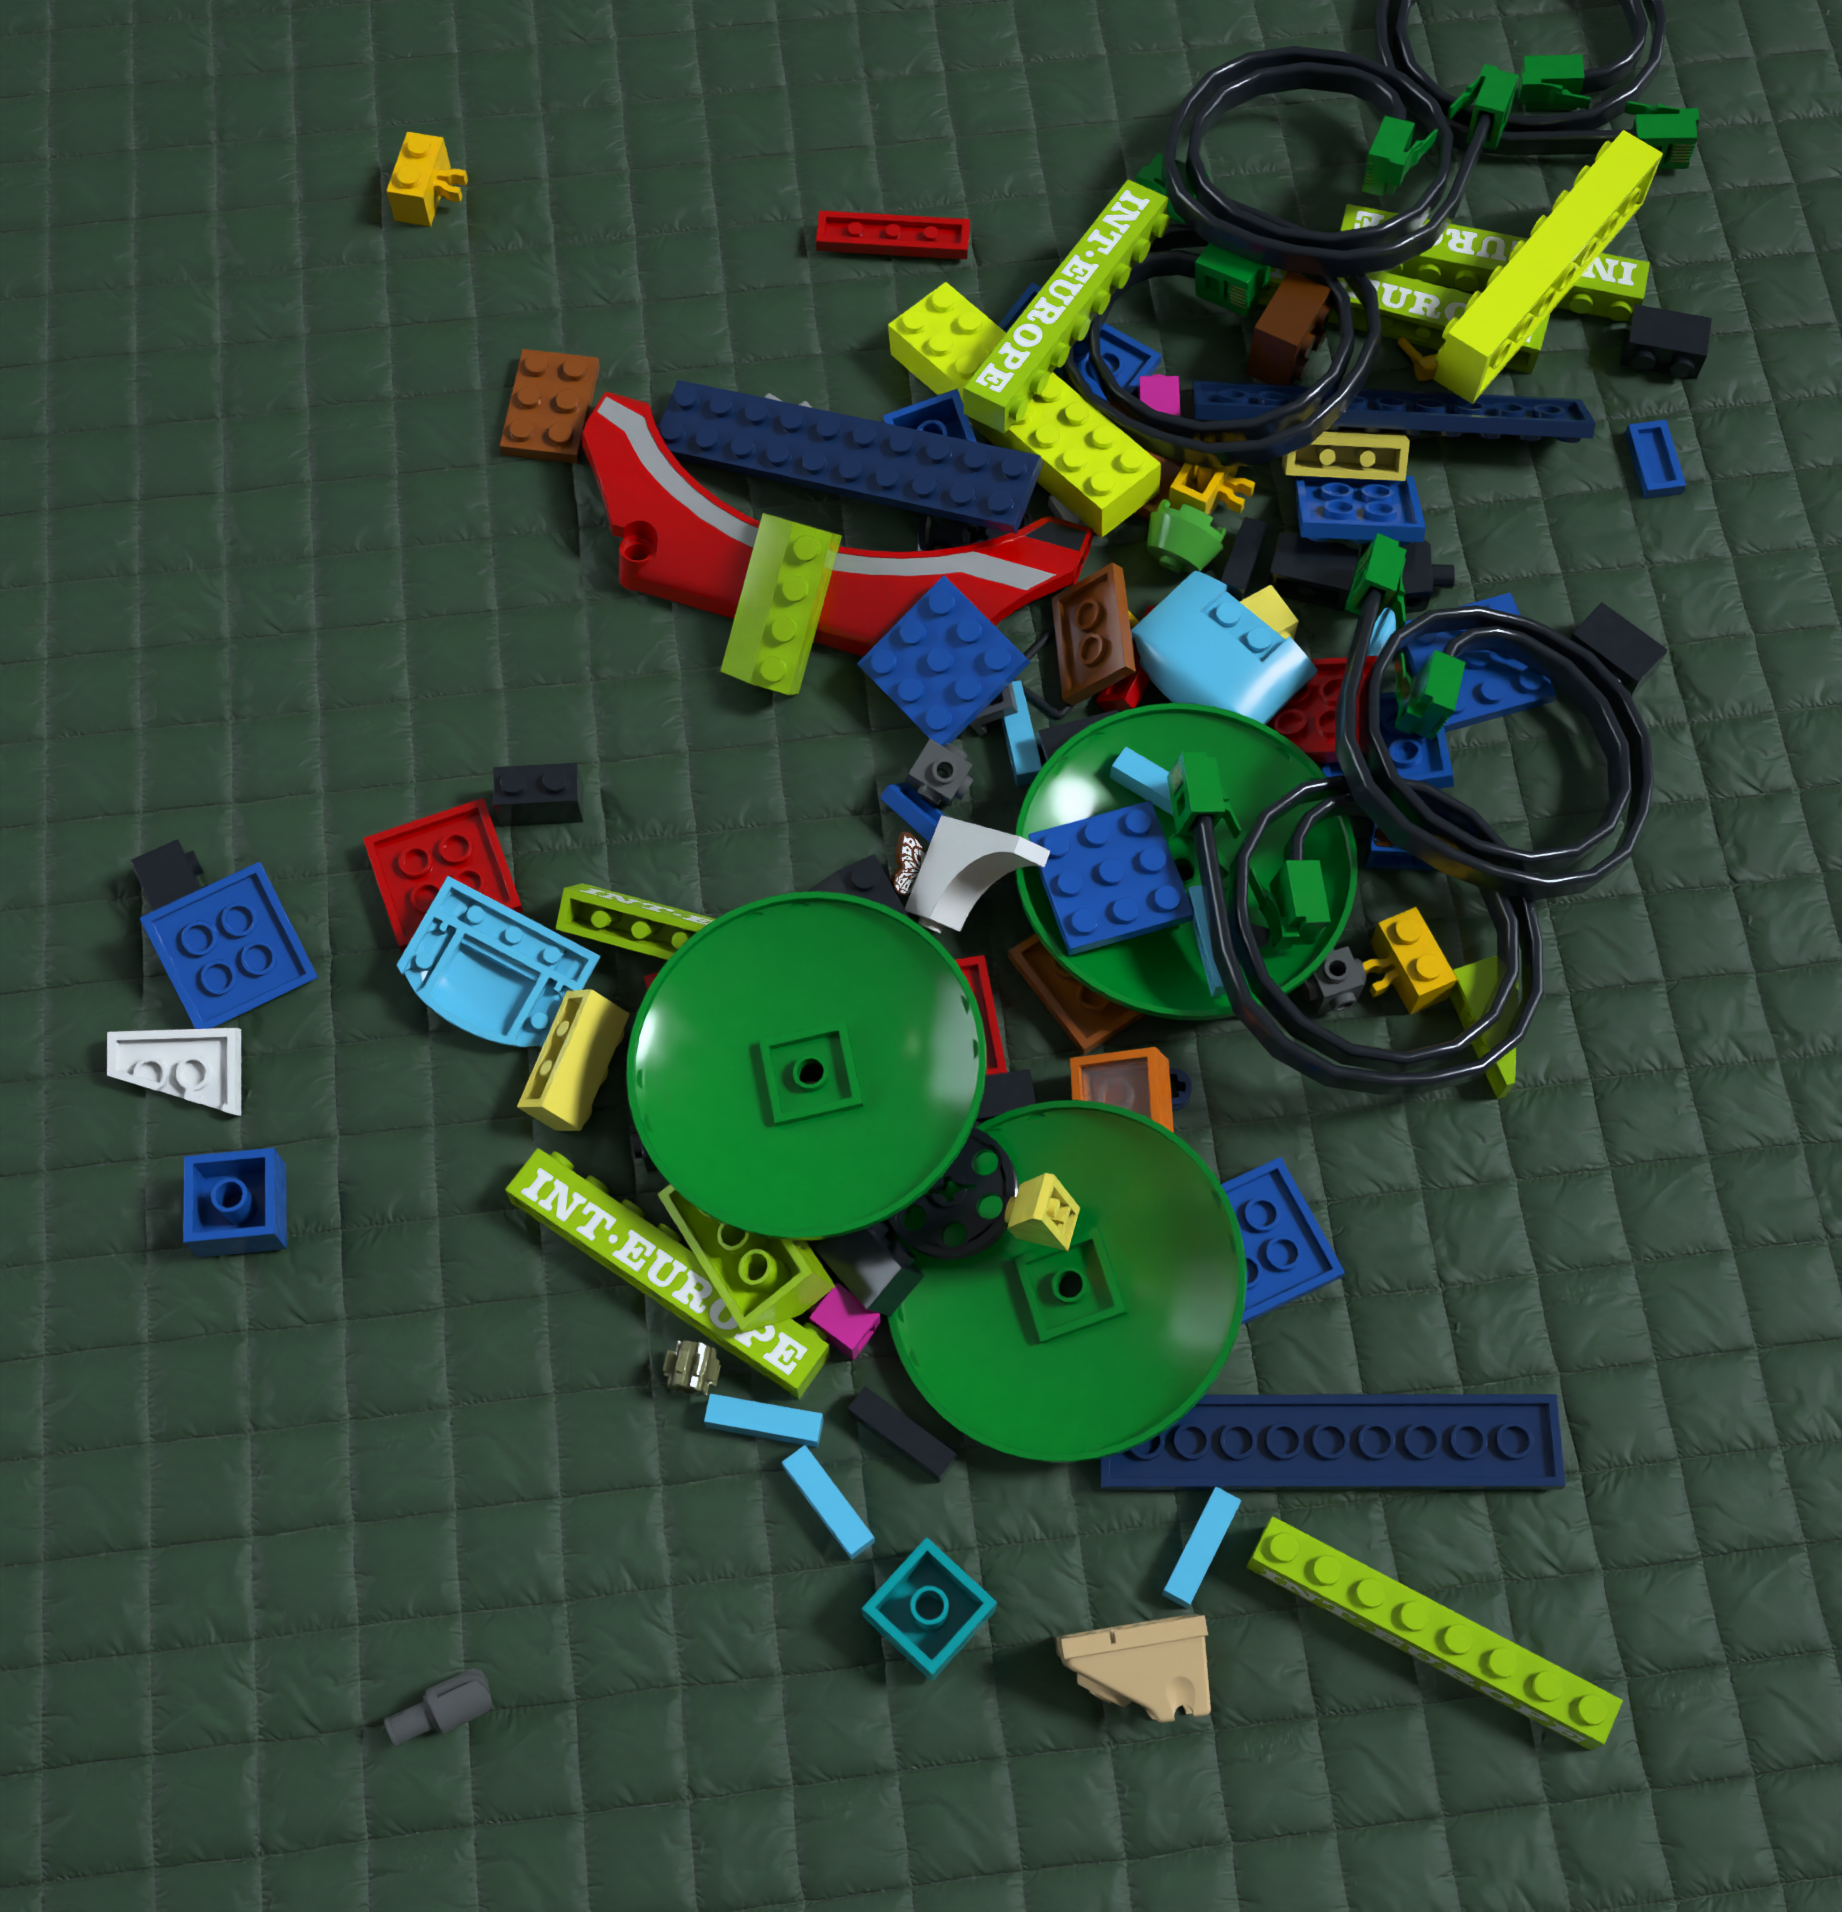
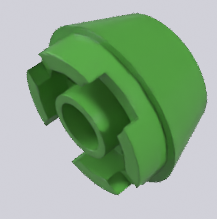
M1162 500L1156 512L1150 514L1147 551L1159 559L1158 563L1170 571L1180 573L1181 570L1188 573L1193 571L1200 572L1223 549L1221 542L1226 534V529L1219 527L1216 530L1211 527L1210 524L1213 518L1192 506L1183 503L1181 508L1176 510L1169 508L1171 503L1168 500Z

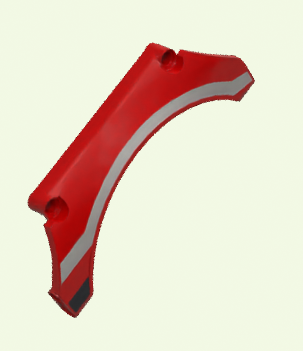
M608 391L605 392L582 431L581 444L596 477L612 536L624 538L619 547L620 584L631 591L643 592L735 619L760 521L743 514L721 501L700 485L680 465L663 441L647 402ZM1047 516L1019 529L1017 534L1008 533L995 539L961 547L933 551L891 552L869 551L839 546L813 642L864 657L943 575L995 626L1027 603L1063 587L1069 588L1076 584L1091 547L1094 535L1093 528Z

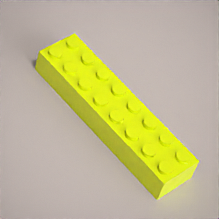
M1625 130L1613 142L1606 141L1597 153L1592 167L1585 165L1575 179L1573 189L1570 192L1564 190L1559 195L1553 205V212L1548 217L1542 215L1538 219L1528 241L1520 240L1509 256L1508 264L1505 267L1499 265L1491 274L1486 285L1487 288L1482 293L1476 291L1465 307L1463 316L1460 319L1454 317L1448 323L1442 334L1445 343L1435 357V362L1438 363L1433 380L1473 404L1643 205L1663 153Z
M947 282L888 324L891 355L935 394L941 395L958 389L962 402L963 387L1006 334L1004 330ZM1053 372L1050 374L1043 392L1039 395L1035 394L1028 403L1023 418L1019 422L1014 421L1005 434L968 416L970 424L995 446L1040 455L1043 466L1037 482L1088 527L1093 528V531L1101 538L1160 493L1161 463L1101 412L1086 402L1082 396Z

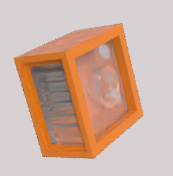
M1156 1047L1070 1058L1072 1100L1101 1102L1123 1107L1150 1118L1174 1133L1169 1060Z

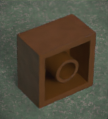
M1287 272L1254 327L1246 370L1247 375L1267 384L1292 385L1295 379L1299 381L1303 379L1311 361L1308 358L1312 351L1319 352L1327 335L1324 327L1333 307L1328 305L1331 288L1294 272Z

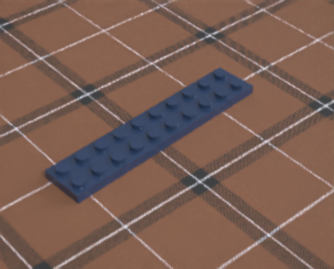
M682 380L677 381L657 428L666 446L678 460L1017 534L1043 466L1041 456Z
M1192 380L1191 399L1194 419L1205 422L1253 418L1297 400L1311 386ZM1361 389L1346 412L1326 431H1341L1343 427H1359V430L1362 432L1380 433L1384 428L1398 429L1400 433L1406 435H1419L1422 433V430L1438 431V434L1446 437H1459L1462 435V432L1477 433L1479 437L1486 439L1501 438V434L1517 435L1519 439L1526 441H1538L1541 439V436L1556 437L1557 440L1562 442L1577 443L1580 442L1581 438L1593 439L1596 423L1582 399L1481 394L1471 404L1455 393Z
M1557 1394L1204 1395L1182 1419L1165 1432L1126 1452L1099 1459L1100 1490H1214L1215 1486L1222 1490H1562L1566 1486Z

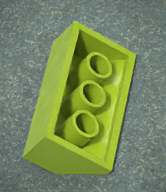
M766 513L762 514L720 672L783 694H799L842 535Z
M670 1184L657 1194L742 1331L749 1332L799 1316L836 1287L806 1240L771 1239L745 1233L724 1225L704 1214L685 1200Z

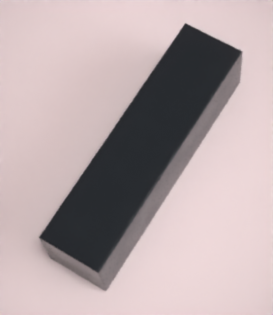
M1248 517L1243 519L1220 581L1227 585L1226 591L1239 602L1244 598L1269 524Z
M864 1386L848 1407L849 1416L939 1483L957 1460V1454L866 1386Z

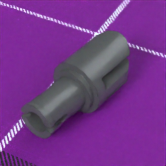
M472 1668L437 1685H433L425 1690L426 1694L423 1695L424 1701L391 1717L384 1718V1723L395 1747H399L402 1743L433 1728L437 1731L441 1730L446 1734L454 1728L490 1711L492 1700L487 1676L482 1670Z

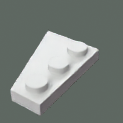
M213 1028L107 1032V1075L241 1116V1029Z

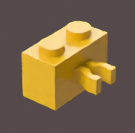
M413 132L406 133L386 191L395 221L431 227L441 196L449 201L461 203V189L452 185H467L466 170L451 169L443 137Z
M1184 463L1170 486L1169 502L1171 504L1169 508L1179 510L1184 503L1211 516L1218 503L1222 501L1230 510L1241 514L1244 509L1245 499L1235 494L1243 493L1251 497L1254 492L1255 482L1245 478H1234L1239 466L1204 468Z
M1417 907L1379 922L1370 942L1379 959H1370L1362 963L1366 975L1372 972L1378 974L1386 972L1382 981L1372 984L1369 991L1373 998L1386 992L1389 986L1393 984L1410 1015L1448 999L1457 978Z

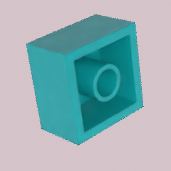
M926 1537L862 1607L863 1618L933 1682L996 1612L997 1602Z

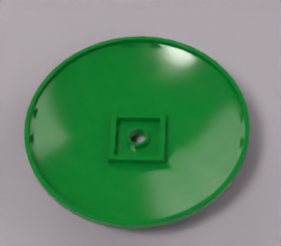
M1165 703L1147 705L1108 716L1089 725L1063 744L1043 765L1032 782L1022 804L1017 822L1016 836L1028 840V835L1034 832L1147 802L1144 798L1109 777L1113 763L1125 747H1128L1168 772L1173 769L1182 751H1206L1207 757H1216L1221 787L1230 798L1228 802L1242 829L1238 838L1234 839L1223 818L1220 819L1214 828L1228 913L1230 865L1258 814L1298 784L1327 777L1298 746L1274 729L1257 720L1233 711L1199 704ZM1323 800L1299 804L1265 829L1249 860V870L1254 868L1263 888L1269 892V883L1284 863V848L1296 824L1306 812ZM1152 804L1175 865L1185 866L1192 873L1190 880L1182 882L1187 893L1189 887L1201 885L1193 836H1176L1174 817ZM1348 815L1324 819L1310 829L1304 841L1303 860H1320L1331 920L1330 924L1318 936L1314 944L1293 945L1290 949H1273L1270 934L1268 944L1259 949L1269 976L1286 995L1306 981L1325 961L1340 938L1351 913L1356 893L1358 865L1357 849ZM1027 866L1015 870L1017 889L1023 909L1043 946L1073 978L1091 991L1120 1006L1154 1017L1202 1021L1236 1016L1233 1013L1227 994L1211 996L1192 921L1069 955L1037 866ZM1248 882V913L1250 923L1269 928L1265 917L1258 909L1259 904ZM1237 958L1252 998L1257 1002V1004L1260 1007H1264L1263 1004L1251 992L1244 971L1240 964L1239 958Z
M794 892L757 900L722 915L690 937L666 962L647 990L637 1012L631 1032L627 1054L626 1079L628 1099L634 1124L651 1160L668 1183L697 1209L724 1225L745 1233L791 1241L820 1240L864 1230L887 1220L920 1198L944 1175L959 1155L978 1116L985 1088L987 1047L977 1001L965 975L942 944L922 926L907 916L866 898L834 892ZM809 1064L820 1065L824 1070L822 1078L814 1084H805L800 1080L802 1069Z
M1082 1100L1049 1101L1010 1110L985 1121L975 1128L990 1135L1004 1149L1014 1165L1018 1185L1044 1173L1053 1174L1080 1207L1069 1250L1065 1251L1016 1239L1007 1229L992 1246L976 1255L963 1259L943 1260L918 1252L907 1244L894 1230L892 1240L902 1243L915 1255L916 1259L913 1263L925 1275L892 1316H888L892 1338L900 1360L917 1389L944 1419L982 1445L1001 1453L1039 1462L1078 1463L1121 1454L1140 1446L1168 1430L1203 1398L1218 1378L1237 1339L1245 1308L1247 1262L1243 1237L1229 1198L1212 1170L1183 1139L1150 1118L1123 1107ZM990 1152L981 1154L975 1161L976 1173L980 1175L993 1173L998 1165L997 1156ZM953 1181L947 1182V1189L937 1194L944 1195L949 1202L954 1201V1193L964 1189L958 1188ZM989 1196L983 1199L979 1207L981 1217L984 1219H994L999 1216L1003 1207L1002 1200L997 1196ZM920 1207L909 1209L903 1218L905 1228L911 1231L920 1229L926 1221L925 1210ZM955 1223L947 1227L943 1236L944 1243L949 1247L961 1245L967 1234L965 1226ZM1068 1275H1078L1083 1282L1079 1294L1071 1298L1063 1297L1059 1291L1063 1278Z

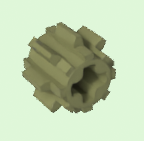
M686 1340L682 1342L677 1341L674 1351L667 1350L662 1372H665L664 1376L668 1377L667 1388L682 1394L706 1396L709 1385L716 1387L721 1365H719V1360L716 1359V1349L703 1343Z

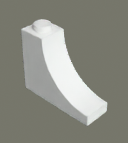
M941 815L907 901L905 911L920 917L917 924L931 931L941 934L943 927H947L960 932L977 900L994 882L1005 874L1022 867H1045L1050 851L1020 836Z

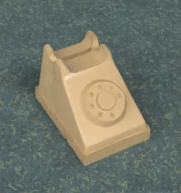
M1187 1614L1054 1637L1057 1656L1061 1658L1064 1667L1077 1673V1684L1090 1690V1694L1110 1704L1113 1702L1125 1708L1131 1702H1135L1146 1710L1151 1719L1157 1720L1160 1723L1175 1721L1174 1714L1179 1706L1184 1707L1185 1714L1193 1713V1718L1207 1716L1211 1711L1205 1636L1208 1635L1205 1615Z

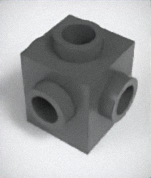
M929 739L905 780L919 788L917 794L929 803L938 806L942 802L948 806L953 797L961 800L974 780L967 775L973 764L966 761L968 755L958 747L949 743L943 747ZM937 771H943L948 778H941Z
M1348 946L1337 950L1333 948L1321 966L1301 984L1303 994L1308 1001H1311L1316 1015L1319 1016L1332 1011L1341 1012L1354 1006L1358 1002L1366 983L1365 969L1358 958H1353Z

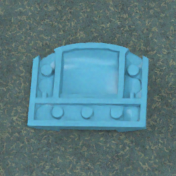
M1193 571L1131 630L1132 643L1135 641L1141 657L1139 663L1154 685L1173 703L1218 707L1239 713L1266 725L1317 675L1318 670L1290 636L1284 639L1226 591V584L1204 573Z
M447 876L398 961L397 967L402 975L405 973L415 994L435 1013L459 1029L476 1037L506 1046L529 1047L541 1045L540 1048H542L566 991L583 990L600 956Z

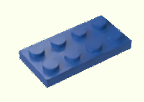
M1032 282L998 326L1007 333L1042 288ZM1104 323L1100 332L1101 356L1119 386L1133 396H1136L1139 376H1151L1160 365L1162 354ZM1087 332L1082 341L1077 340L1073 345L1074 363L1092 393L1109 404L1090 372ZM1056 367L1053 373L1065 382L1062 367Z

